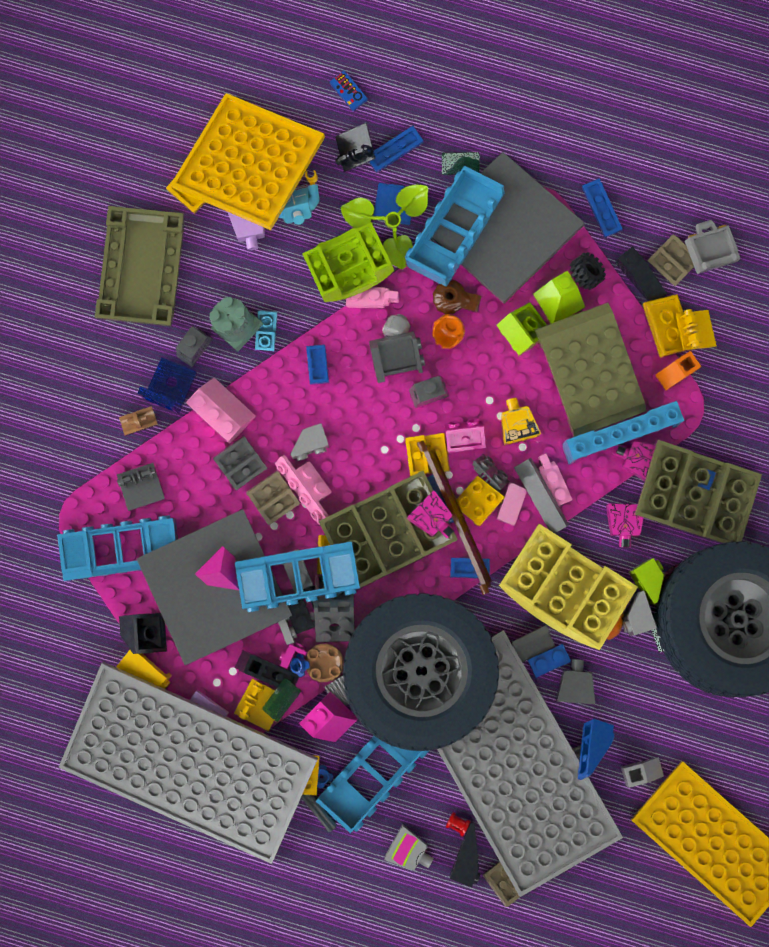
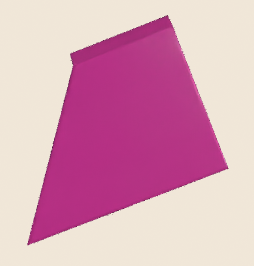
M222 546L195 575L208 586L239 590L235 557Z

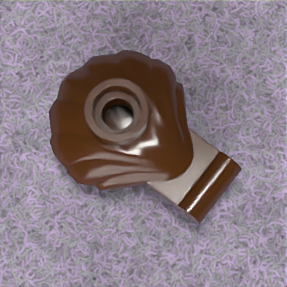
M451 280L447 287L438 284L433 291V303L436 309L443 314H454L461 309L478 312L482 296L466 292L463 286L456 280Z

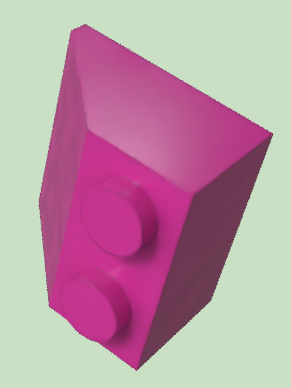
M330 691L299 724L313 738L336 742L358 719Z

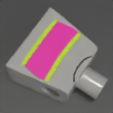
M403 824L384 856V860L410 870H415L418 863L429 868L434 858L424 853L427 844Z

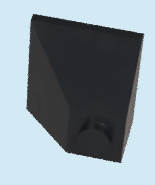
M161 613L119 616L120 636L133 654L167 651L165 621Z

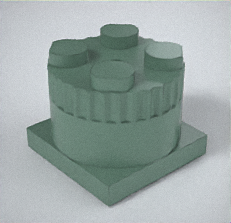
M223 298L210 312L211 329L237 352L263 325V322L236 298Z

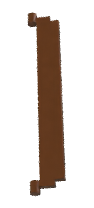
M424 440L417 443L420 452H424L446 505L453 515V521L480 580L481 585L479 588L482 595L490 593L488 588L492 587L490 584L492 582L439 458L435 449H431L430 445H425Z

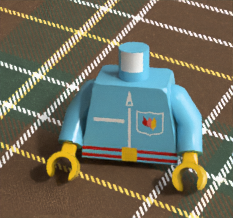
M315 170L312 178H309L307 171L305 172V177L310 186L305 184L296 187L281 212L279 218H283L285 223L294 222L300 225L304 222V219L312 217V210L319 203L318 185L315 184L318 176Z

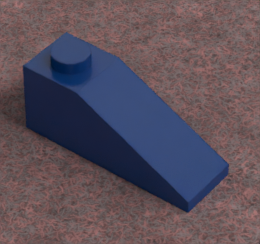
M597 719L584 723L578 770L579 780L592 775L614 740V725Z

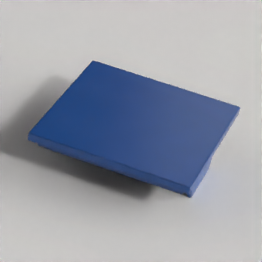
M379 183L373 216L386 217L390 212L398 213L401 207L397 205L396 197L405 187ZM404 210L400 215V224L410 225L411 216H408Z

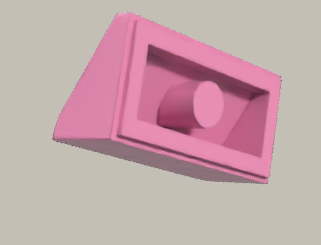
M509 483L496 520L515 526L527 492L525 488Z

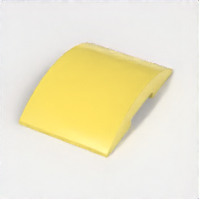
M539 524L499 586L520 606L548 626L573 640L600 650L638 586L608 567L604 566L602 568L572 549V544Z

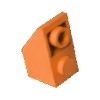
M689 351L655 376L666 391L701 368V365L693 353Z

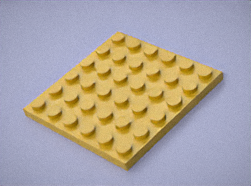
M226 93L172 181L171 186L178 191L272 230L322 144L325 135L322 132Z

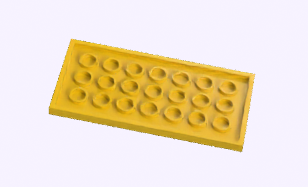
M681 761L633 816L631 821L747 925L752 927L769 907V838L689 766Z

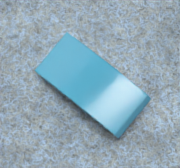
M258 310V319L263 322V325L256 332L255 350L274 351L278 311Z

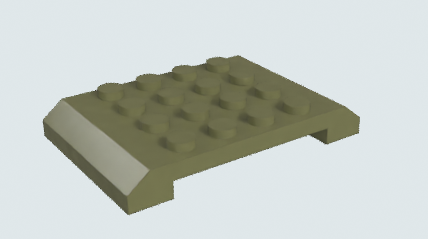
M108 206L107 232L95 318L172 326L184 233V213Z
M604 303L535 329L565 409L573 437L598 430L646 411L639 384L609 303Z

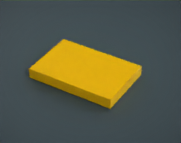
M678 294L643 303L642 305L660 358L684 352L675 316L676 313H684Z

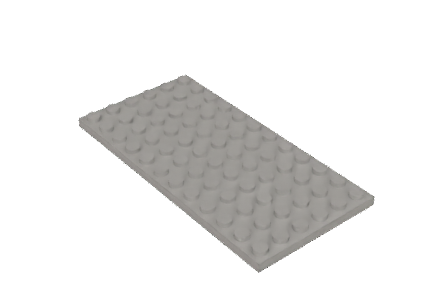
M502 631L491 637L498 656L499 679L497 693L489 712L483 721L467 736L437 750L518 895L521 897L622 839L623 836L589 777L582 780L578 779V758L506 633ZM445 664L437 668L436 671L444 672L446 669ZM432 681L429 684V688L437 692L440 689V685L437 681ZM418 686L410 687V693L413 696L420 695L421 690Z
M102 662L59 768L272 864L318 758L106 662Z

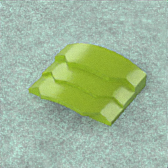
M372 222L360 228H352L344 234L319 243L315 248L302 253L324 302L338 301L360 294L383 281L394 271Z

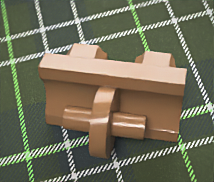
M152 406L119 417L125 436L158 425Z

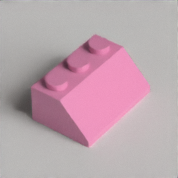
M215 378L200 387L186 402L191 409L229 444L256 417Z

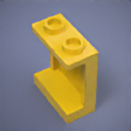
M129 650L116 666L163 689H166L170 684L169 679L172 675L170 673L165 674L142 653L133 654Z

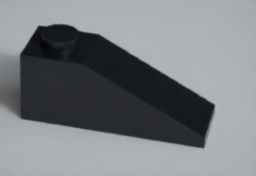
M633 246L617 259L615 264L647 301L660 299L667 294L646 261Z
M242 650L235 666L236 669L290 693L293 692L299 679L298 674Z
M471 821L449 878L472 888L473 883L477 884L481 873L478 872L475 824Z

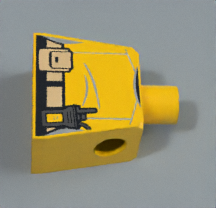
M517 398L506 400L509 411L502 412L501 414L504 445L539 437L541 433L528 406L520 408Z

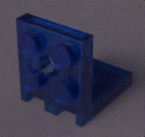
M161 357L148 389L140 386L138 394L146 401L179 414L197 372ZM171 377L177 379V384L174 387L167 386V380Z

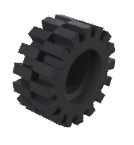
M589 252L582 253L572 261L570 272H573L571 276L576 278L574 281L576 283L579 282L580 287L583 286L584 289L591 290L605 280L606 273H604L605 268L601 267L603 265L602 262H598L599 258H594V254L590 255Z

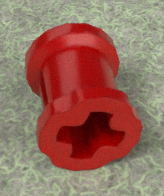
M452 812L445 827H450L459 832L460 836L463 837L471 821H465L456 816L455 812Z

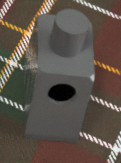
M192 326L177 345L176 356L190 367H193L213 338L198 327Z
M441 376L416 383L409 389L415 408L449 397L444 379Z
M572 659V671L563 670L556 701L595 704L593 677L591 672H583L584 660Z

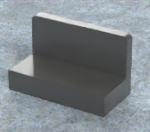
M547 625L511 642L522 662L555 647Z

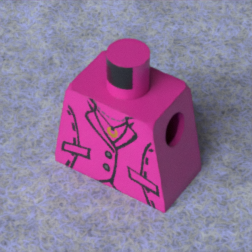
M633 441L630 448L619 445L615 455L625 459L622 465L623 469L645 481L656 446Z
M434 490L407 517L411 523L432 537L440 531L448 538L455 531L447 523L453 515Z
M638 504L606 505L610 535L619 536V547L630 548L631 536H640L643 517L635 515Z

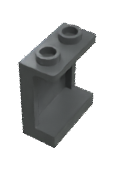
M414 331L369 341L378 383L385 382V376L412 370H418L419 373H423L422 366H425L423 354L419 355L418 350L422 349L419 337L416 338Z

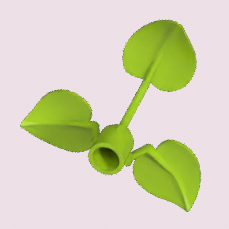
M411 185L403 188L396 197V203L401 207L398 213L390 212L386 217L372 216L374 206L365 198H356L342 205V215L345 221L353 228H360L371 223V219L384 220L385 225L393 229L394 238L387 239L383 243V247L392 265L399 269H404L407 266L405 255L410 248H413V244L406 235L397 237L396 227L401 222L400 215L404 210L411 217L420 216L424 213L428 204L427 186Z

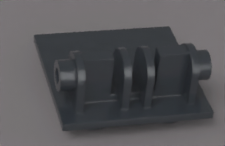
M367 123L335 136L340 154L335 161L337 165L343 167L344 172L376 159Z

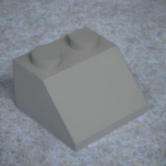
M636 592L623 616L622 627L625 633L628 632L629 636L638 635L657 628L645 592Z

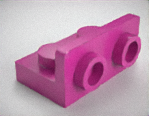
M470 419L464 423L452 421L444 425L447 452L486 448L482 421Z

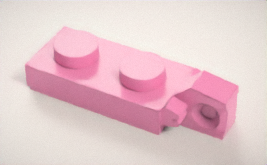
M372 287L360 294L346 298V306L348 308H385V306H389V303H399L398 291H390L389 288Z
M547 454L539 456L538 458L542 465L538 468L558 506L572 501V497L555 461L550 462Z

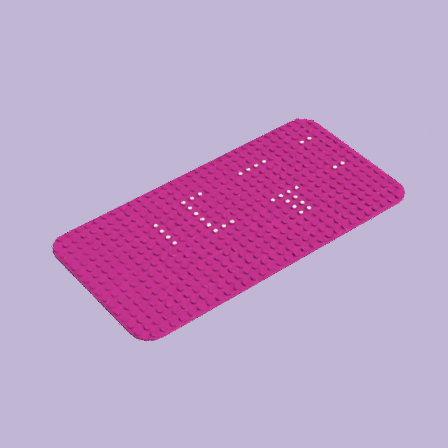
M544 187L573 212L567 202L555 190ZM582 227L505 304L460 265L451 280L458 281L466 292L481 295L482 297L477 313L461 309L454 314H450L458 317L465 327V335L462 341L451 349L441 348V345H437L432 336L434 322L442 317V315H445L438 311L433 303V291L439 283L408 268V266L404 269H398L374 287L389 288L390 291H398L399 303H389V306H385V308H348L344 306L226 387L228 391L256 415L231 444L245 436L266 465V470L238 490H235L213 459V457L231 444L192 410L76 489L64 501L59 513V531L61 534H63L64 530L69 529L79 532L82 531V528L91 526L94 529H101V525L113 524V527L121 526L120 522L132 521V524L140 523V519L151 518V521L159 520L160 516L170 515V518L176 519L178 539L244 509L265 556L292 552L297 549L318 547V535H325L321 525L311 517L309 510L300 502L298 495L293 489L291 491L300 504L270 525L267 524L246 494L248 490L278 470L275 462L281 456L285 455L295 470L307 462H311L332 492L319 501L330 516L411 477L405 438L445 433L444 425H447L449 422L458 421L464 423L470 419H478L483 422L486 448L448 452L450 471L445 472L456 499L477 476L484 481L488 479L487 476L482 478L481 476L484 473L479 475L472 465L473 461L483 454L492 458L495 462L494 465L507 474L509 483L522 488L525 487L514 467L532 458L538 469L542 466L538 457L547 454L549 461H555V464L558 466L572 497V501L559 506L568 521L633 476L632 473L622 468L625 459L615 455L619 445L630 448L631 443L637 441L656 446L657 440L673 445L679 444L688 438L700 425L704 414V397L691 375L665 391L655 375L679 359L678 356L673 354L660 358L644 309L585 227ZM589 252L590 255L594 254V258H599V263L602 262L603 265L601 267L605 268L604 273H606L603 282L591 290L584 289L583 286L580 287L579 282L576 283L585 308L575 314L604 303H609L646 406L645 412L600 428L594 432L644 415L649 410L675 401L678 402L684 422L675 428L669 426L658 432L655 431L641 438H635L623 444L607 448L604 451L579 458L569 465L562 444L566 440L573 438L543 348L538 343L519 356L505 336L501 334L497 324L509 313L531 303L545 323L549 325L550 322L533 293L566 271L571 275L573 273L570 272L572 261L582 253ZM402 314L410 323L409 332L414 331L416 338H420L422 349L418 350L419 355L423 354L425 366H422L423 373H419L418 370L385 376V382L378 383L369 341L385 338L383 327L388 317ZM325 344L329 383L310 385L306 346ZM441 376L444 379L449 397L415 408L409 389L416 383ZM517 398L520 408L525 406L530 408L541 435L532 439L504 445L501 414L502 412L509 411L506 400ZM322 424L329 448H326V452L318 455L315 452L308 454V458L297 461V458L293 459L291 452L302 430ZM154 463L165 499L128 511L121 487H119L117 482V474ZM280 473V475L282 476V478L284 479V481H285V482L287 483V485L289 486L288 481L285 479V477L283 476V474ZM509 483L499 491L503 496L506 494ZM526 492L515 526L496 520L502 502L481 526L475 525L470 518L463 514L482 559H490V575L521 553L539 524L548 529L528 492ZM454 523L450 525L455 530L454 533L458 539L457 541L356 590L357 593L354 594L355 630L372 610L393 598L408 594L424 593L439 595L454 601L480 583L479 578H450L451 558H470ZM140 529L120 532L123 561H137V558L144 555ZM113 533L93 536L97 566L116 564L117 558ZM318 558L304 560L312 583L315 585V576H322V574H317ZM284 565L271 566L283 596L294 594L295 592ZM142 571L88 578L118 623L119 616L161 613ZM304 599L313 622L315 621L314 609L311 602H306V599ZM287 620L289 627H292L291 620ZM165 623L167 651L142 653L165 674L170 673L172 675L166 690L188 700L198 690L229 713L226 717L261 733L267 730L234 714L252 679L287 696L271 727L325 691L324 687L335 681L319 682L314 680L306 669L305 675L299 677L293 692L290 693L235 668L242 650L280 666L282 662L279 660L283 650L287 651L289 645L286 644L279 623H275L186 666ZM336 623L331 624V626H338V625H339V624H336ZM315 627L297 634V637L294 638L295 643L297 642L305 646V651L307 652L316 645L330 644L341 652L343 660L345 659L349 641L316 642ZM296 651L293 659L296 658V655L299 654V652ZM343 669L337 678L343 675Z

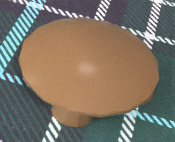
M330 644L316 645L308 651L306 661L310 663V668L307 669V672L312 679L319 682L335 680L343 669L344 660L341 652Z

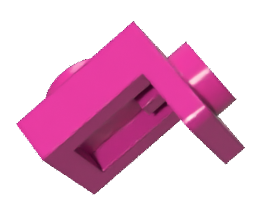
M297 642L295 645L290 644L287 651L283 650L279 660L282 661L280 666L288 669L296 651L307 656L306 647Z

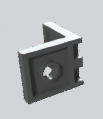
M315 576V590L324 589L323 576ZM345 592L337 593V597L328 599L325 598V595L318 596V600L314 601L316 642L350 641L355 631L354 594L345 595ZM334 623L339 624L338 626H331Z

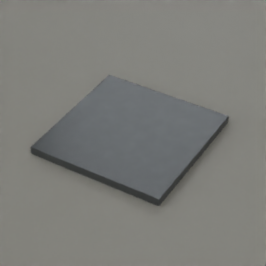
M502 152L480 174L504 185L505 194L461 266L505 304L585 226V223ZM454 203L444 219L469 231L478 215ZM442 225L439 226L432 237L438 245L453 253H456L465 238Z
M244 509L137 558L138 564L185 666L292 616L286 602L278 603L279 607L267 609V606H261L259 611L248 612L247 609H242L239 590L208 586L195 575L222 546L235 557L236 562L265 557ZM272 572L276 597L283 596Z

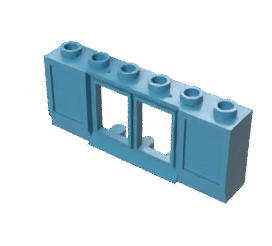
M466 166L461 171H458L455 175L454 183L446 189L444 199L436 205L432 218L429 217L427 219L425 229L417 235L415 245L407 251L405 260L408 268L447 287L504 196V185ZM454 203L478 215L469 231L444 219ZM440 225L465 237L456 253L430 241Z
M675 401L649 410L644 415L596 432L593 430L570 438L562 444V448L568 464L571 465L579 458L604 451L607 448L623 444L635 438H641L646 434L658 432L669 426L675 428L684 422V418L678 402Z
M170 515L160 516L159 520L151 521V518L140 519V523L132 524V521L120 522L121 526L113 527V524L101 525V529H94L91 526L84 527L79 532H75L74 529L64 530L63 534L57 535L63 581L68 582L75 579L142 571L138 561H123L120 532L140 529L143 554L145 555L178 540L176 519L170 518ZM113 533L117 563L97 566L93 536Z
M352 541L235 562L242 609H247L248 612L259 611L261 606H267V609L279 607L278 603L286 602L287 606L298 604V600L306 599V602L316 601L318 596L324 595L326 599L337 597V593L345 592V595L356 594V590L360 589ZM320 558L325 588L303 592L298 561ZM292 562L297 593L276 597L271 566Z
M373 736L316 799V802L349 833L353 830L357 832L364 824L362 820L366 816L371 817L377 810L376 804L379 801L383 803L389 797L390 793L388 791L393 786L396 788L403 781L401 776L406 771L410 773L417 765L415 761L418 757L423 758L429 750L412 751L400 749ZM378 745L384 748L402 765L389 781L365 761ZM360 765L383 785L370 802L347 782Z

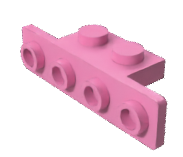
M285 455L281 456L275 462L278 471L288 481L290 488L296 492L300 502L309 510L311 517L320 525L319 521L329 515L319 501L331 494V490L310 461L295 470Z

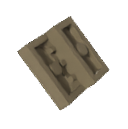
M674 234L647 260L674 286L694 268L687 246Z
M278 470L246 492L268 525L300 504Z
M500 861L483 874V877L505 907L510 906L520 897Z

